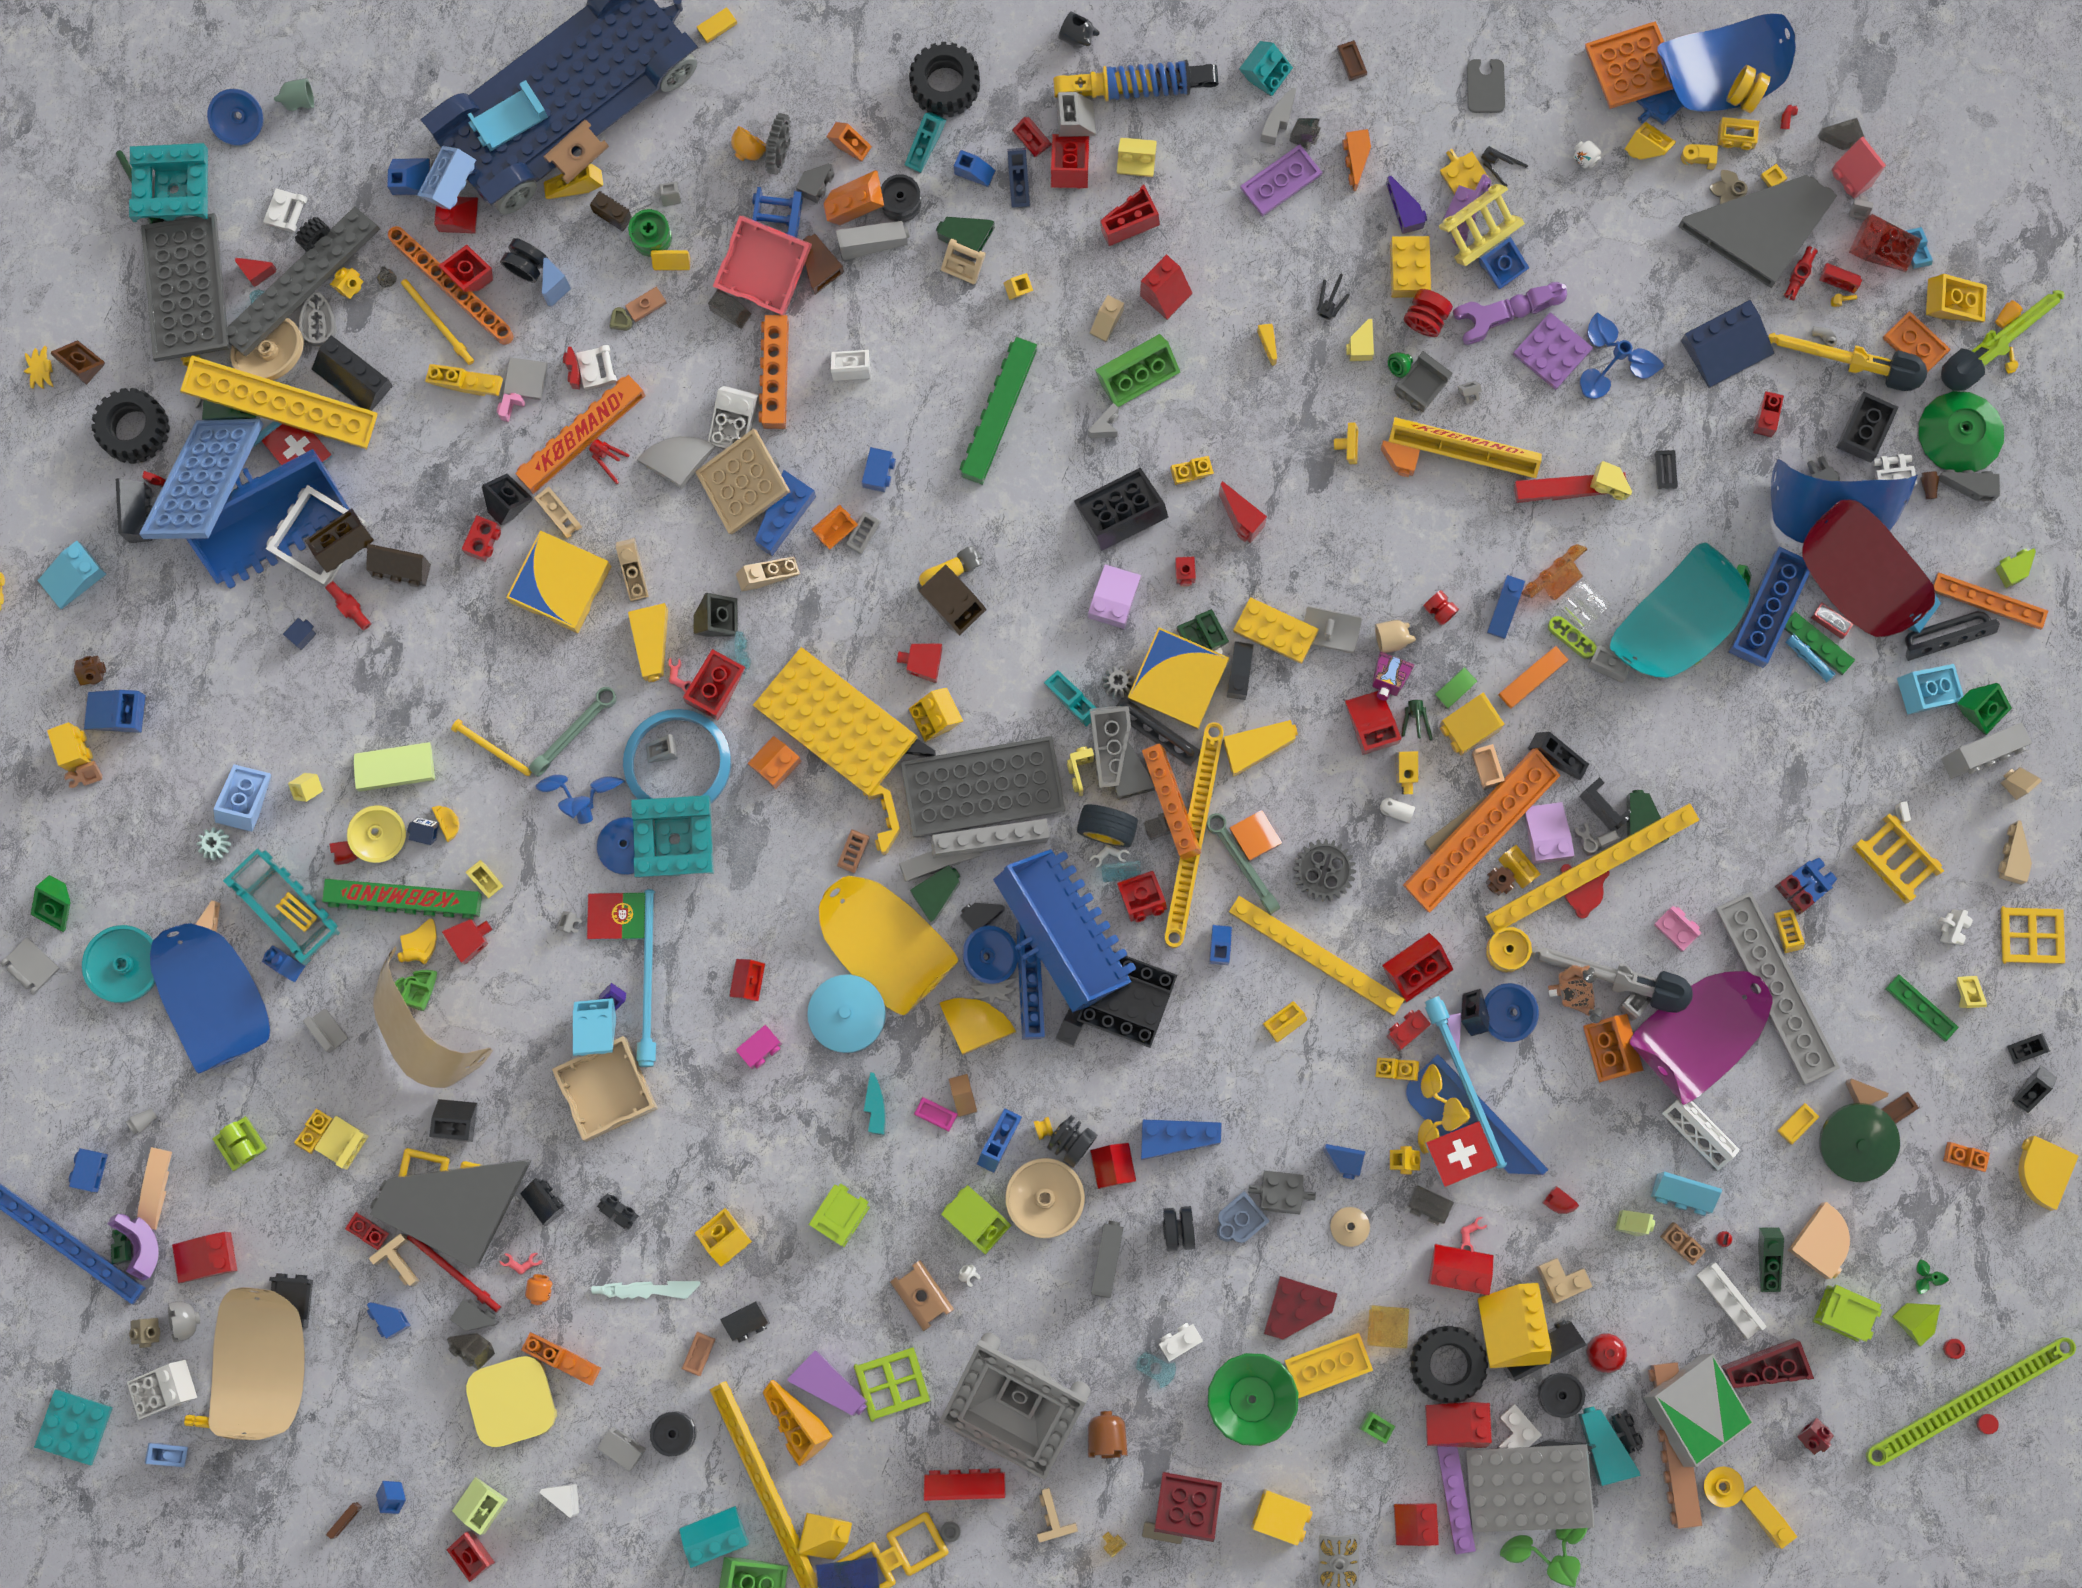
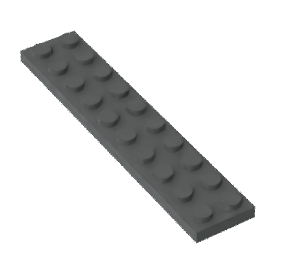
M356 207L352 208L330 229L326 236L314 244L315 247L313 249H310L227 327L229 343L245 357L250 354L380 230L378 225Z

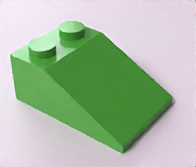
M724 1557L719 1588H785L788 1566L744 1558Z

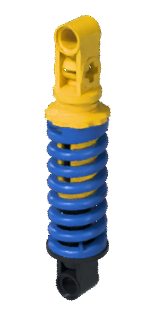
M1187 59L1176 62L1175 69L1172 62H1167L1165 69L1162 63H1157L1156 69H1154L1151 63L1147 64L1146 69H1144L1142 64H1138L1136 70H1134L1132 65H1128L1126 71L1123 66H1118L1117 70L1116 67L1103 66L1100 73L1092 71L1090 74L1059 75L1054 77V97L1057 98L1058 92H1078L1084 97L1092 96V98H1096V96L1102 95L1107 102L1114 98L1119 100L1120 94H1124V98L1129 99L1130 93H1133L1136 99L1140 97L1141 92H1143L1145 98L1150 96V92H1153L1154 96L1158 97L1160 95V88L1163 89L1164 96H1168L1170 87H1172L1175 96L1179 95V87H1182L1180 88V94L1188 96L1190 95L1191 88H1212L1218 86V69L1216 64L1189 66Z

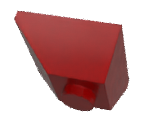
M457 196V203L451 210L436 205L434 225L438 232L476 234L478 197Z

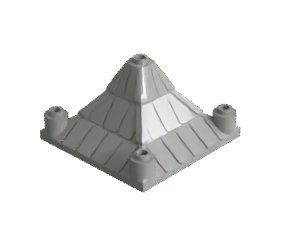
M985 1333L979 1340L939 1423L1045 1480L1084 1408L1091 1390L1086 1383L1081 1381L1074 1382L1070 1389L1064 1388L1052 1380L1049 1371L1043 1363L1035 1359L1014 1360L998 1351L1001 1344L999 1337L993 1333Z

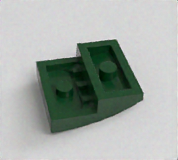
M1212 609L1196 615L1194 619L1178 625L1176 628L1180 637L1213 651L1229 643Z

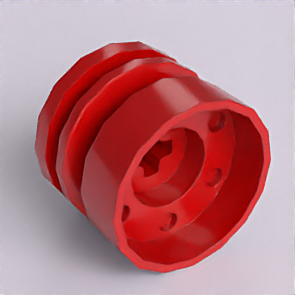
M1419 289L1412 301L1413 306L1408 308L1403 320L1411 329L1422 335L1438 337L1444 326L1443 321L1447 320L1453 306L1441 294L1428 289Z

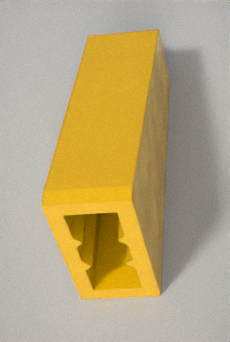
M665 603L628 612L642 677L648 682H655L660 677H664L668 608Z
M1291 720L1224 736L1223 743L1232 776L1241 774L1295 742V736H1298L1296 725H1292Z

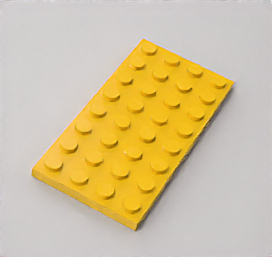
M800 647L753 704L754 708L868 796L874 792L918 738L916 734L802 647Z

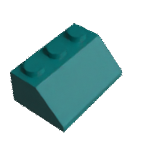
M736 1506L679 1528L683 1549L690 1568L750 1544Z

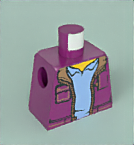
M1380 652L1376 661L1372 687L1379 690L1377 697L1381 700H1388L1390 694L1398 696L1408 680L1414 664Z

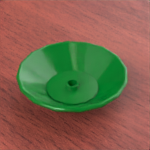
M1952 391L1936 397L1925 407L1919 420V441L1925 455L1936 466L1960 473L1966 470L1977 472L1987 468L1998 457L2004 444V425L1998 411L1985 398L1971 392ZM1962 426H1966L1968 431H1964Z
M1245 1353L1229 1359L1215 1372L1208 1387L1207 1406L1214 1425L1226 1438L1241 1445L1262 1446L1278 1440L1291 1427L1298 1412L1299 1392L1293 1376L1281 1362L1265 1354ZM1251 1395L1256 1397L1254 1403H1250L1248 1400Z

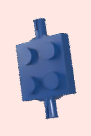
M1674 89L1636 101L1645 111L1638 117V121H1641L1642 124L1651 117L1664 125L1684 107Z

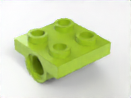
M247 1116L239 1121L228 1124L220 1130L218 1135L212 1138L232 1171H236L268 1149Z

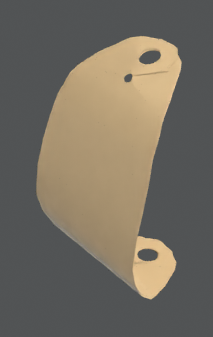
M394 947L382 966L374 993L373 1008L375 1019L394 1060L408 1077L417 1083L429 1087H449L478 1069L491 1055L493 1049L490 1047L469 1053L452 1051L437 1044L423 1032L413 1018L392 979L388 963L396 952V947Z
M248 1287L231 1289L220 1303L214 1336L209 1427L216 1436L227 1439L261 1440L285 1432L289 1429L296 1416L304 1382L305 1352L302 1324L297 1309L287 1299L274 1291Z

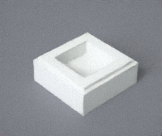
M1907 801L1897 804L1895 810L1901 824L1911 821Z

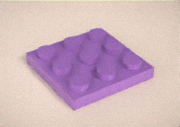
M1550 312L1514 351L1513 355L1553 389L1557 390L1592 351L1593 347Z

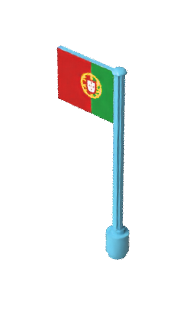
M647 889L644 893H588L587 940L644 939L643 1031L641 1042H637L636 1061L639 1067H654V1062H656V1043L652 1042L651 1006L655 891Z

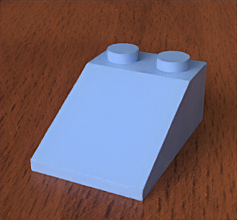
M233 765L213 809L215 823L253 832L261 812L271 774Z

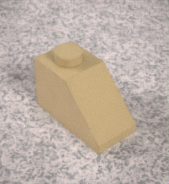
M1107 295L1098 311L1090 334L1107 342L1124 311V303Z
M2019 767L2016 770L2010 769L2003 775L2005 779L2001 784L2018 800L2028 794L2042 780Z

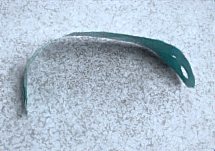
M1706 542L1700 543L1689 552L1673 572L1616 629L1611 639L1610 649L1625 664L1640 673L1654 677H1673L1687 670L1708 655L1735 629L1748 606L1750 590L1738 570L1723 554Z

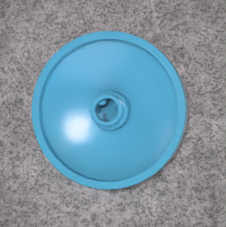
M839 975L826 980L816 989L809 1002L808 1023L813 1035L822 1045L836 1052L853 1053L867 1048L879 1037L885 1024L886 1008L880 992L873 984L859 976Z

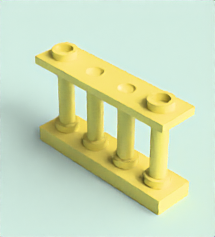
M1500 184L1490 186L1487 192L1453 216L1445 218L1443 223L1439 225L1441 230L1451 232L1460 250L1459 254L1454 256L1458 264L1467 266L1525 224L1521 217L1510 214L1501 196L1508 190L1506 186ZM1493 200L1496 201L1504 217L1503 222L1496 226L1486 206ZM1479 210L1489 227V232L1484 236H1481L1472 218V215ZM1466 221L1475 239L1474 243L1466 247L1457 229V226Z

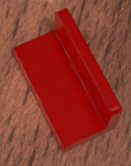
M736 959L729 996L759 1001L765 963L751 959Z

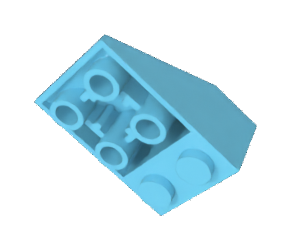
M613 998L574 1002L573 1056L613 1052L616 1026Z

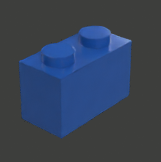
M870 447L862 479L863 488L885 493L886 487H890L891 484L890 470H894L896 459L893 458V452Z
M79 1148V1151L74 1156V1170L69 1175V1187L98 1193L108 1154Z

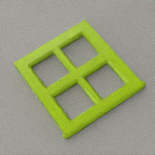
M914 1347L860 1365H854L862 1396L868 1401L865 1405L867 1406L866 1409L871 1422H874L877 1418L931 1401ZM908 1357L913 1374L895 1380L890 1363ZM882 1366L887 1383L869 1388L864 1371ZM915 1379L920 1396L902 1402L897 1385ZM889 1388L894 1405L875 1410L871 1393Z

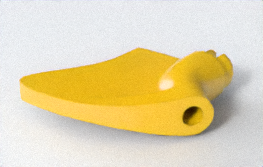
M428 919L415 931L400 936L403 952L397 954L399 962L417 960L422 964H426L435 950L437 940L436 926L433 919Z

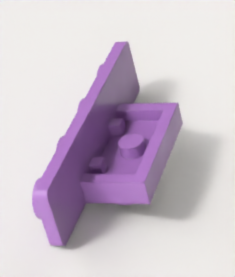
M1483 174L1476 190L1459 185L1444 219L1453 216L1487 192L1491 186L1490 178ZM1477 212L1472 215L1474 222ZM1466 221L1458 225V231L1464 243L1470 230ZM1453 238V239H1452V243L1458 248V246H1457V244H1456V242H1455V240H1454V238Z

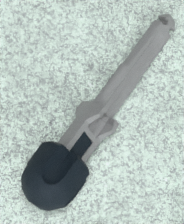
M1538 946L1532 947V958L1538 957L1539 961L1565 969L1572 965L1580 967L1590 965L1595 970L1593 975H1596L1598 979L1614 983L1612 991L1620 993L1628 990L1651 997L1650 1005L1652 1008L1677 1013L1685 1010L1692 1001V987L1685 978L1679 975L1662 971L1657 978L1633 972L1628 965L1623 963L1619 964L1618 969H1614L1544 947L1542 949H1538Z

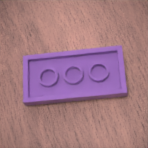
M1299 144L1242 184L1240 189L1263 217L1320 177L1322 171Z

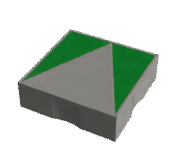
M1700 1354L1680 1369L1673 1378L1661 1383L1643 1397L1656 1421L1664 1429L1669 1443L1683 1467H1697L1754 1424L1714 1354Z

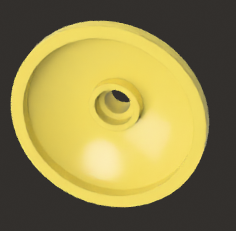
M380 805L369 806L357 812L350 820L347 828V841L353 853L360 859L372 863L384 862L393 858L403 847L406 838V829L401 817L394 810ZM377 828L378 832L376 834H372L371 830Z

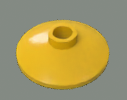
M1720 1466L1712 1469L1707 1474L1704 1480V1492L1711 1503L1727 1508L1736 1505L1741 1500L1744 1494V1482L1736 1470ZM1721 1483L1726 1485L1725 1490H1720L1719 1485Z

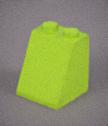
M968 1185L958 1192L957 1197L946 1205L941 1213L944 1218L985 1255L1012 1226Z

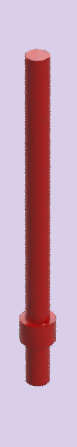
M410 1235L407 1236L410 1242L478 1297L477 1300L486 1304L496 1313L501 1309V1306L490 1298L491 1295L488 1292L478 1288L427 1244Z

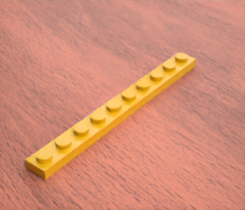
M1238 896L1229 911L1231 915L1392 1016H1395L1405 1000L1243 897Z

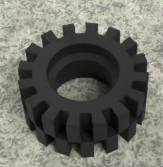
M319 217L310 218L308 222L304 223L303 227L299 228L300 231H297L295 242L308 252L315 247V243L330 232V229Z

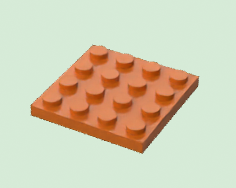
M1656 21L1585 44L1586 52L1610 109L1674 89L1664 73L1657 52V47L1664 40Z

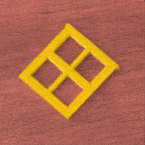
M2001 907L2002 962L2004 964L2007 962L2065 964L2064 909ZM2009 916H2028V933L2010 932ZM2036 916L2055 917V934L2037 933ZM2010 938H2028L2029 955L2010 954ZM2037 938L2055 939L2056 956L2038 955Z

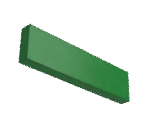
M1900 974L1885 988L1886 991L1944 1042L1959 1028Z

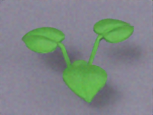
M1588 1528L1556 1529V1537L1559 1540H1563V1556H1555L1552 1562L1536 1547L1532 1546L1533 1539L1527 1535H1518L1508 1540L1500 1551V1557L1512 1563H1520L1528 1559L1531 1551H1534L1548 1564L1547 1574L1551 1580L1561 1585L1575 1587L1581 1564L1576 1557L1567 1556L1566 1543L1576 1544L1580 1542Z

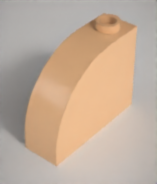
M1827 1202L1821 1203L1788 1251L1825 1279H1835L1842 1270L1840 1266L1846 1259L1850 1246L1849 1230L1844 1218Z

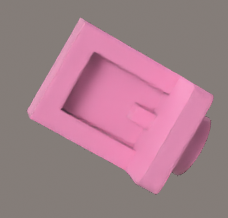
M504 394L502 403L500 402L497 407V413L502 421L509 422L514 405L525 406V402L519 394Z

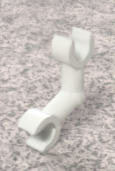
M1106 845L1097 855H1093L1089 862L1097 858L1099 864L1096 868L1101 866L1102 860L1110 854L1117 857L1120 862L1126 863L1127 861L1122 859L1120 855L1122 853H1130L1127 850L1120 851L1110 845Z

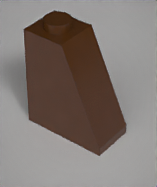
M814 233L812 236L805 237L803 241L812 244L805 265L812 291L816 295L843 274L844 270L841 263Z

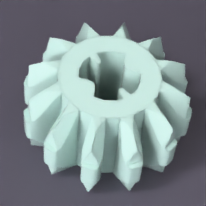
M212 827L211 831L204 830L205 836L199 835L202 841L196 844L201 847L198 852L203 854L204 858L208 859L210 857L211 860L215 861L217 856L220 859L223 858L222 852L229 853V850L226 849L227 846H231V843L227 841L229 835L224 834L222 829L217 831L215 827ZM213 841H216V846L213 845L214 847H211V843H214Z

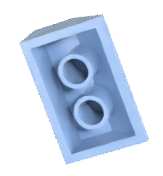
M442 146L417 196L437 206L451 210L457 203L459 192L466 185L468 175L474 170L476 159L458 148Z

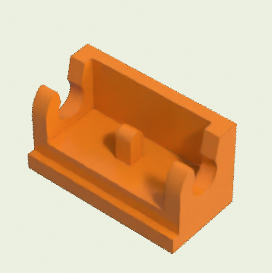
M838 505L811 530L819 541L830 550L857 527L858 524L841 505Z

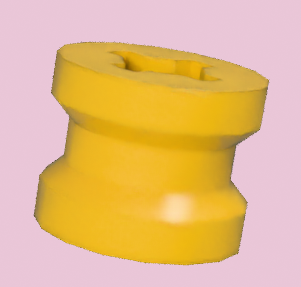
M1045 1117L1040 1122L1037 1120L1033 1121L1039 1140H1042L1044 1136H1052L1053 1129L1049 1117Z

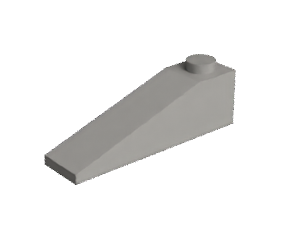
M1129 706L1089 709L1099 788L1118 786L1131 729Z

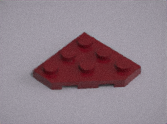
M1280 1276L1264 1334L1283 1340L1333 1312L1338 1293Z

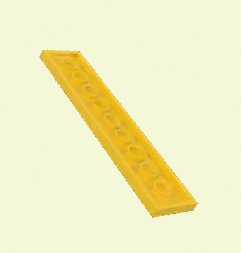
M191 356L180 389L181 393L363 449L368 448L378 413L195 356Z

